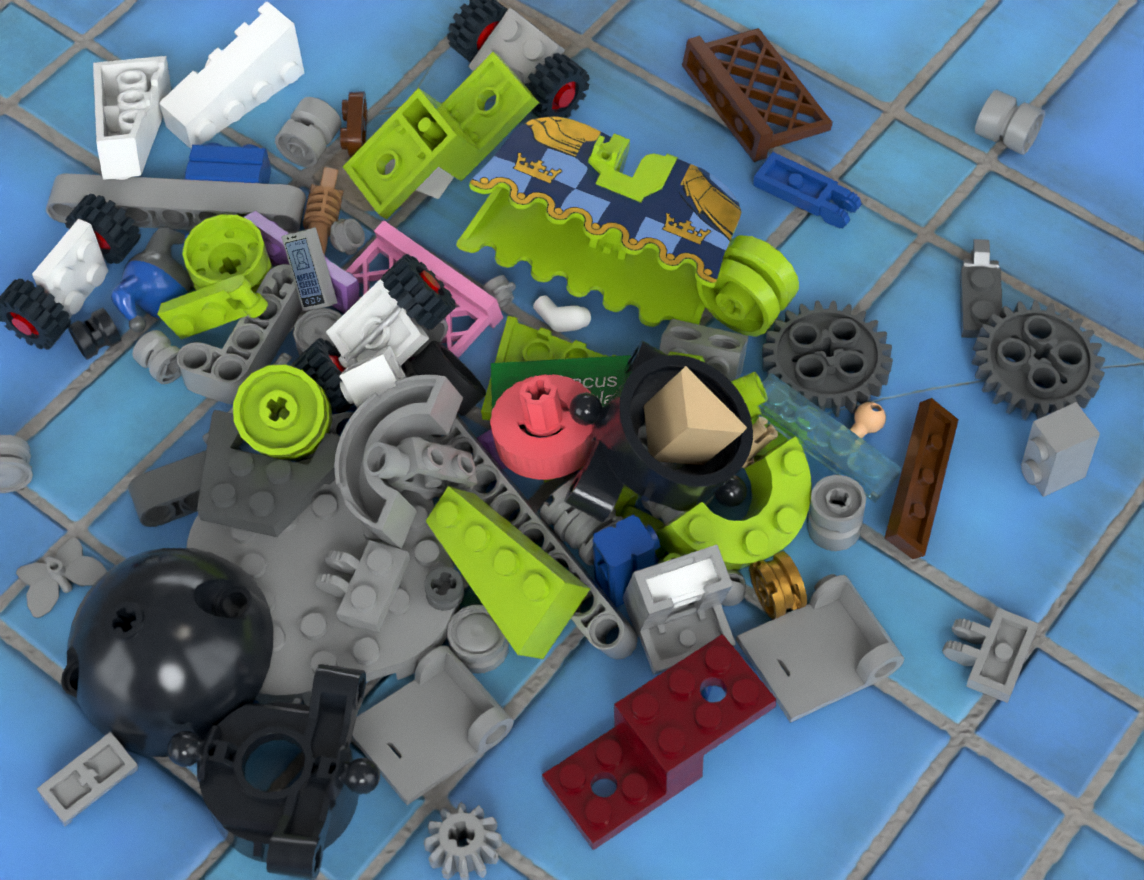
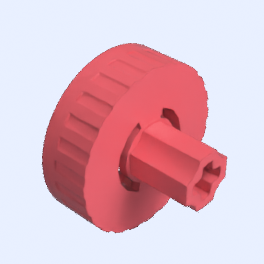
M554 374L526 378L503 392V395L498 398L492 409L490 425L496 451L504 465L520 476L537 480L560 478L583 467L596 443L593 440L594 425L584 426L578 424L572 419L569 409L570 403L575 396L591 392L583 384L572 378ZM519 425H525L527 431H529L532 435H536V436H539V437H541V436H550V437L537 438V437H533V436L527 435L525 429H520Z

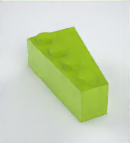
M448 486L426 519V523L516 654L544 659L590 588L476 494Z

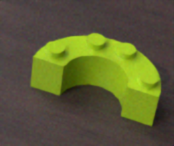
M796 436L774 447L744 468L751 482L752 500L748 513L741 521L722 518L714 514L701 502L687 511H683L655 531L660 545L669 554L678 553L684 556L718 545L726 569L740 570L750 566L752 563L777 554L790 544L802 528L807 517L812 489L806 455Z

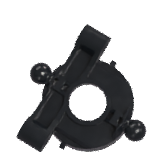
M641 341L626 364L623 384L604 406H602L598 397L588 392L578 394L572 399L569 409L572 419L584 426L594 425L593 440L596 443L583 469L577 474L566 494L564 502L603 523L614 508L624 485L639 494L640 499L645 502L649 500L679 512L687 511L701 502L706 503L713 495H715L721 505L729 508L742 504L746 498L747 487L740 477L735 476V474L745 464L752 448L753 426L751 416L737 388L726 376L711 365L687 356L667 355L648 343ZM686 366L747 429L706 464H684L681 468L672 470L657 461L645 449L638 438L639 429L646 425L644 405Z
M319 664L314 675L310 707L304 705L303 699L297 698L292 703L246 704L229 714L218 726L213 725L204 740L191 731H180L172 736L168 743L167 753L173 763L181 767H189L197 763V779L203 799L220 834L226 842L248 858L265 862L268 873L315 880L321 868L323 850L332 845L346 830L355 813L359 794L370 793L376 789L380 781L378 766L367 758H356L354 760L349 746L358 710L362 705L365 693L366 672L364 670ZM277 740H285L295 744L303 751L305 764L299 779L290 787L278 792H264L254 788L246 781L245 764L250 754L260 745Z

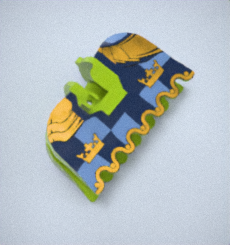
M553 116L532 119L517 127L493 158L470 181L469 187L471 190L490 195L458 239L456 246L460 250L469 253H475L484 246H490L496 251L494 258L496 263L506 268L514 267L519 261H527L531 265L530 274L532 278L538 282H549L555 276H563L567 280V291L575 297H584L590 291L597 290L603 295L602 304L604 307L612 312H619L627 305H634L639 309V320L645 326L655 327L663 320L671 319L699 325L705 306L698 295L697 281L708 287L715 286L724 254L734 235L742 212L739 202L729 188L704 169L682 161L668 153L666 156L653 153L641 159L633 177L623 174V170L629 153V139L615 133L611 137L581 122Z

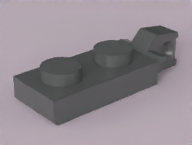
M974 239L971 259H963L960 272L961 337L977 338L982 325H987L992 314L999 316L1002 310L1001 268H999V261L990 260L989 240Z

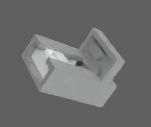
M718 545L633 572L624 593L623 601L632 626L637 633V638L640 637L653 675L666 671L721 634L727 638L733 647L736 645L721 606L733 584Z

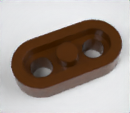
M365 91L349 92L348 99L342 100L343 121H347V127L340 129V142L342 150H348L349 157H352L366 143L367 100Z

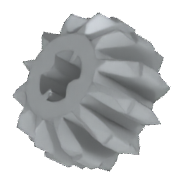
M460 802L457 806L458 813L453 815L449 810L442 807L440 811L442 822L429 821L428 830L432 836L424 840L425 850L431 853L428 858L430 866L434 869L442 867L443 878L447 880L453 877L456 872H459L461 880H469V872L475 871L477 875L484 878L487 874L484 863L497 864L499 860L495 849L502 846L501 834L495 832L497 821L493 816L484 818V810L479 805L470 813H467L465 804ZM467 838L468 845L458 847L459 839Z

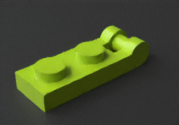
M240 274L161 303L157 315L182 340L246 316L256 318L264 313L268 307V302L260 293H254L251 290V283L244 275Z

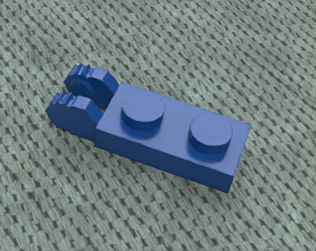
M775 152L771 153L754 175L753 186L819 217L820 215L827 224L834 225L839 229H843L851 220L847 212L855 213L862 205L857 194L838 185L837 181Z

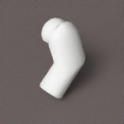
M547 295L539 297L533 305V309L555 332L577 331L587 327L591 321V314L587 308L577 305L557 307Z

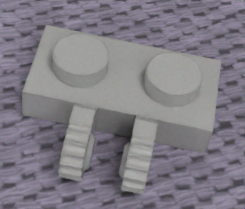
M369 540L360 561L351 554L344 552L341 553L335 550L328 552L325 559L327 565L343 573L353 575L349 584L341 577L320 573L315 581L316 587L323 592L343 598L336 613L339 621L379 633L410 562L409 551Z
M997 608L990 628L965 620L964 618L956 619L952 626L954 635L972 644H983L981 649L979 650L955 640H950L945 643L942 651L945 657L960 665L973 666L966 687L1008 703L1039 623Z

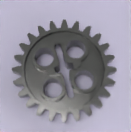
M1034 300L1030 310H1027L1021 301L1017 303L1014 311L1004 306L999 316L992 314L987 325H982L973 346V350L976 352L972 359V364L979 366L975 379H987L982 388L983 393L995 391L997 394L992 403L998 404L1004 400L1008 402L1006 410L1008 414L1012 413L1016 408L1021 409L1022 420H1026L1030 412L1036 413L1037 419L1046 416L1047 413L1051 414L1075 402L1085 409L1091 397L1094 398L1100 387L1099 384L1105 372L1100 370L1105 362V358L1097 356L1102 345L1101 343H1090L1094 331L1086 330L1082 332L1079 328L1082 325L1083 319L1079 318L1071 322L1068 320L1070 312L1068 309L1064 310L1060 315L1055 314L1054 303H1050L1046 311L1041 310L1036 300ZM1031 334L1037 335V336L1040 337L1041 339L1035 338V337L1032 336ZM1005 357L1011 358L1015 362H1011L1007 360ZM1062 360L1069 362L1071 365L1064 363ZM1035 383L1045 386L1046 389L1040 388Z
M815 301L814 310L811 311L804 304H800L799 315L787 310L785 312V322L776 319L774 321V331H767L766 344H763L762 369L764 372H767V384H776L775 395L777 397L788 393V406H792L798 401L802 402V413H806L811 406L817 407L818 417L823 416L826 408H831L835 417H839L840 408L844 406L852 414L855 413L857 401L861 404L870 402L871 395L879 397L882 385L888 384L893 358H890L892 345L886 344V331L877 332L878 321L873 320L865 323L866 311L864 310L855 316L852 315L851 304H848L842 311L837 310L836 301H832L828 309H823L821 303Z

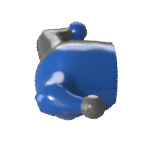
M168 227L157 229L145 250L133 256L124 267L122 281L114 288L111 300L117 309L128 319L129 327L132 331L141 332L146 327V320L137 314L135 306L140 307L149 315L160 319L157 313L161 303L185 295L188 292L192 280L189 273L172 258L171 247L177 244H182L184 247L185 239L190 232L182 234Z

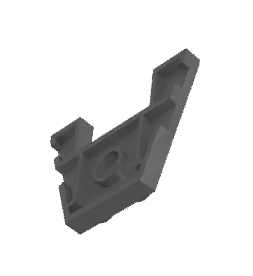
M214 410L211 417L197 506L200 520L278 537L313 502L311 496L324 484L330 485L335 480V454L340 436L326 433L308 465L238 450L243 439L234 423L233 413Z

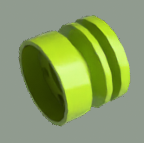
M221 214L205 219L191 230L184 242L182 255L195 290L241 274L251 283V290L256 293L266 274L273 268L260 230L251 220L238 215Z

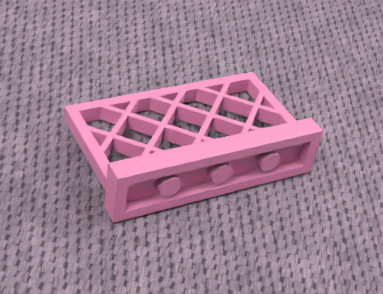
M384 220L374 230L377 238L346 270V272L354 275L358 283H363L365 294L370 290V281L380 280L403 255L409 254L411 257L414 256L419 263L425 264L427 269L432 271L436 275L435 277L443 282L444 288L450 291L451 297L456 302L457 308L444 318L446 319L448 330L441 343H447V349L457 358L465 352L488 325L494 329L503 319L497 299ZM379 253L389 259V269L369 272V264ZM468 315L475 320L467 331L453 332V317Z

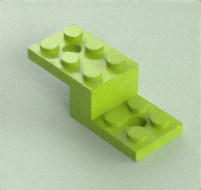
M493 51L442 104L418 88L345 163L343 169L378 215L388 219L438 167L462 182L539 102L504 60ZM496 95L494 106L485 111L486 101L491 96ZM395 159L394 169L385 175L387 163Z

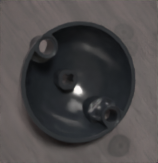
M160 548L129 557L103 575L87 592L79 605L67 642V666L62 673V688L67 694L76 698L89 721L104 735L111 732L125 750L143 756L169 757L167 753L168 743L172 736L178 732L191 731L204 740L213 725L218 726L222 720L236 709L246 704H253L264 684L273 652V621L267 600L254 579L241 567L208 551L196 548ZM247 604L244 612L239 615V611Z

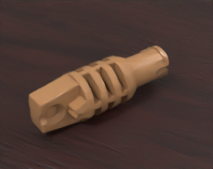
M328 167L323 169L320 186L314 184L310 186L303 219L305 230L316 227L324 256L331 233V225L335 221L338 222L343 198V191L335 189L338 170Z

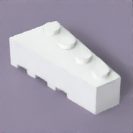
M268 1L258 9L261 15L250 25L244 22L234 31L237 38L223 51L217 47L208 56L209 59L202 71L199 73L192 71L159 102L166 127L190 149L192 145H201L209 141L214 135L241 119L243 115L261 103L266 102L271 96L305 74L294 23Z
M167 56L93 63L96 143L103 180H125L130 177L141 176L163 118L159 102L171 92Z

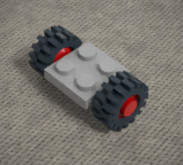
M469 0L468 6L464 3L460 7L462 10L460 14L455 13L453 19L456 21L449 24L448 29L451 33L447 34V39L450 41V47L470 62L468 66L474 71L494 51L538 100L539 103L531 110L538 118L553 116L569 118L571 116L570 111L579 108L578 101L584 100L586 97L583 91L589 89L590 84L587 83L590 80L588 72L567 55L563 54L565 51L563 47L512 8H505L496 0Z

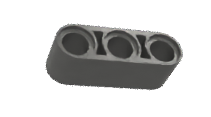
M206 450L143 473L130 482L128 490L142 525L156 527L197 512Z

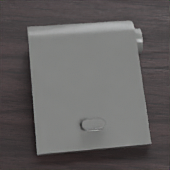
M830 574L823 577L816 583L814 587L815 592L811 597L810 603L805 607L793 610L784 616L766 622L736 637L737 643L766 687L777 699V704L790 723L887 678L904 662L903 655L846 575L836 576L835 574Z
M445 645L440 647L432 646L423 652L417 660L415 680L356 718L351 737L365 756L378 766L380 774L406 805L497 745L507 736L514 724L513 719L455 653ZM390 747H392L396 751V753L401 757L400 759Z

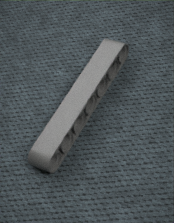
M65 173L56 176L54 179L46 212L52 219L66 223L67 216L83 197L95 194L96 197L98 195L103 196L106 202L109 200L113 201L117 209H124L126 211L124 215L132 217L135 221L132 225L139 228L159 229L161 227H168L176 230H192L205 219L217 215H238L244 218L248 214L257 211L267 219L274 221L280 228L290 234L300 230L306 195L295 186L281 184L147 177L103 180L102 175Z

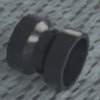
M104 308L92 312L90 319L84 322L77 320L67 326L72 339L86 360L96 356L100 348L104 346L112 347L122 341L115 324Z

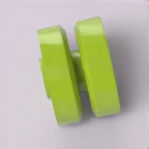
M739 235L730 240L715 286L708 287L697 281V289L704 306L718 321L742 335L757 337L768 331L777 319L780 311L785 310L799 290V280L792 264L780 251L767 242L753 236Z
M286 364L268 365L251 373L239 386L233 402V419L241 438L254 450L264 456L297 461L315 453L325 434L329 433L332 425V406L325 391L303 370ZM284 408L290 412L285 420L280 416L278 417L279 412Z

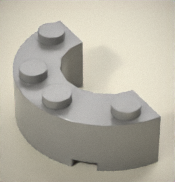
M411 376L395 381L396 386L381 395L375 392L351 416L337 445L334 463L336 485L340 488L345 500V505L373 534L385 543L402 549L417 510L398 491L388 485L387 479L374 477L366 472L364 466L365 455L368 448L376 442L397 447L400 441L409 437L424 438L433 434L448 435L463 397L446 376Z

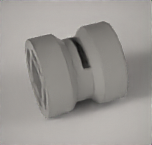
M152 330L137 341L133 348V358L142 367L149 368L151 376L157 382L169 384L181 376L176 358L180 348L171 346L170 339L163 332Z

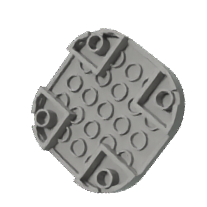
M312 458L297 463L308 465ZM336 479L330 485L324 484L311 496L313 502L278 537L202 521L198 514L190 529L186 548H196L214 553L241 567L254 579L262 590L270 608L273 621V652L264 684L255 699L259 704L275 702L292 703L297 698L303 699L304 705L310 707L314 675L319 664L364 670L366 672V682L396 673L397 680L415 673L418 658L428 648L442 646L447 639L448 624L453 615L460 610V604L451 610L441 611L433 608L426 599L424 585L426 576L438 567L454 569L450 556L426 523V519L435 507L432 499H425L420 493L409 490L400 493L417 510L402 546V550L409 551L410 562L379 633L339 621L336 613L343 598L323 592L315 585L317 576L320 573L341 577L349 584L353 575L343 573L327 565L325 559L328 552L334 550L341 553L344 552L351 554L360 561L369 540L391 546L373 534L347 508L341 490L336 485ZM442 583L441 588L438 589V594L446 595L447 590L451 588L450 583ZM247 604L239 611V615L244 612Z

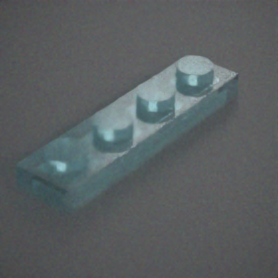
M770 373L762 382L768 401L759 405L762 414L758 417L766 418L768 420L767 424L771 423L786 438L791 439L796 436L805 452L836 475L848 476L856 480L863 487L866 497L874 503L899 477L902 470L899 465L774 374Z

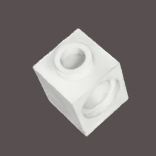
M388 346L348 366L340 375L342 379L340 388L345 399L350 404L355 403L358 409L375 392L381 395L395 387V381L407 377L392 349Z

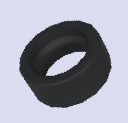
M431 341L411 361L417 375H440L447 377L463 397L457 412L461 416L466 415L486 396L484 387L475 375L450 350L437 341Z

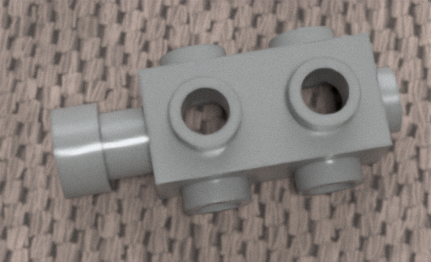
M421 437L403 439L397 447L376 442L368 448L364 459L365 470L369 475L387 479L388 485L399 493L405 490L420 493L422 497L428 500L434 497L441 498L448 486L470 492L474 485L477 484L476 467L473 462L472 453L454 449L451 445H439L424 441Z

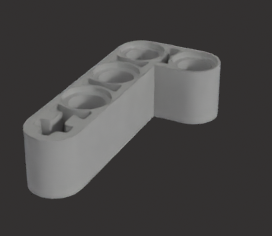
M277 265L266 274L256 293H260L268 302L267 309L256 318H250L249 316L240 318L222 349L205 343L192 342L186 344L178 351L176 357L177 364L188 390L233 405L239 386L248 376L271 364L302 311V305L290 265Z

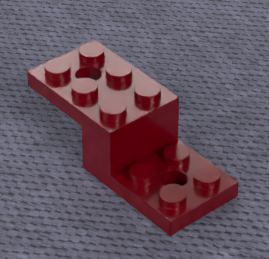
M721 634L614 704L615 727L543 773L542 782L590 847L595 850L703 777L704 755L774 709L777 699L727 638ZM708 686H718L724 690L726 696L718 702H709L701 696V691ZM600 779L611 780L617 786L616 791L607 797L596 795L591 788Z

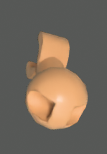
M865 402L858 406L854 413L855 423L848 431H840L834 435L831 441V448L836 449L838 444L849 442L852 439V449L848 452L847 460L853 461L858 455L860 441L868 433H876L883 428L886 422L885 411L879 404Z

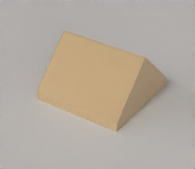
M686 366L644 405L648 451L659 462L704 465L747 429Z

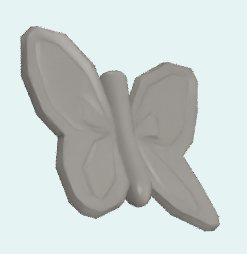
M78 538L68 540L58 549L55 558L47 556L45 559L46 564L35 562L21 566L16 571L19 579L30 586L26 594L27 606L33 617L40 618L52 610L59 599V585L64 593H69L72 591V585L69 581L79 586H93L107 573L101 562L93 557L83 556V547Z

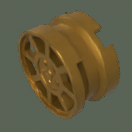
M781 551L775 554L773 560L768 562L761 560L750 564L749 572L754 591L764 611L771 619L784 616L789 608L796 610L807 605V594L803 580L795 563L786 552Z

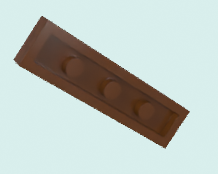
M932 398L919 403L885 534L887 541L911 559L920 558L926 554L959 420Z

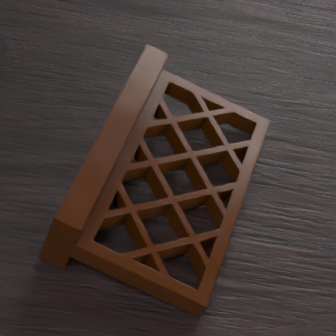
M759 28L707 43L704 42L701 36L687 39L682 67L753 162L766 159L771 148L831 130L833 124L831 119ZM755 43L761 50V53L743 49L741 46ZM719 52L732 56L730 62L717 59L714 54ZM739 58L756 63L755 69H750L735 64V61ZM760 66L775 69L779 73V77L760 72ZM730 74L749 79V85L736 83ZM754 82L775 87L773 93L753 88ZM779 89L794 93L798 100L779 96L777 93ZM748 98L768 103L767 110L754 107ZM773 105L794 111L792 117L771 112ZM798 113L813 117L816 122L807 123L797 120L796 116ZM767 122L786 127L787 131L773 134Z

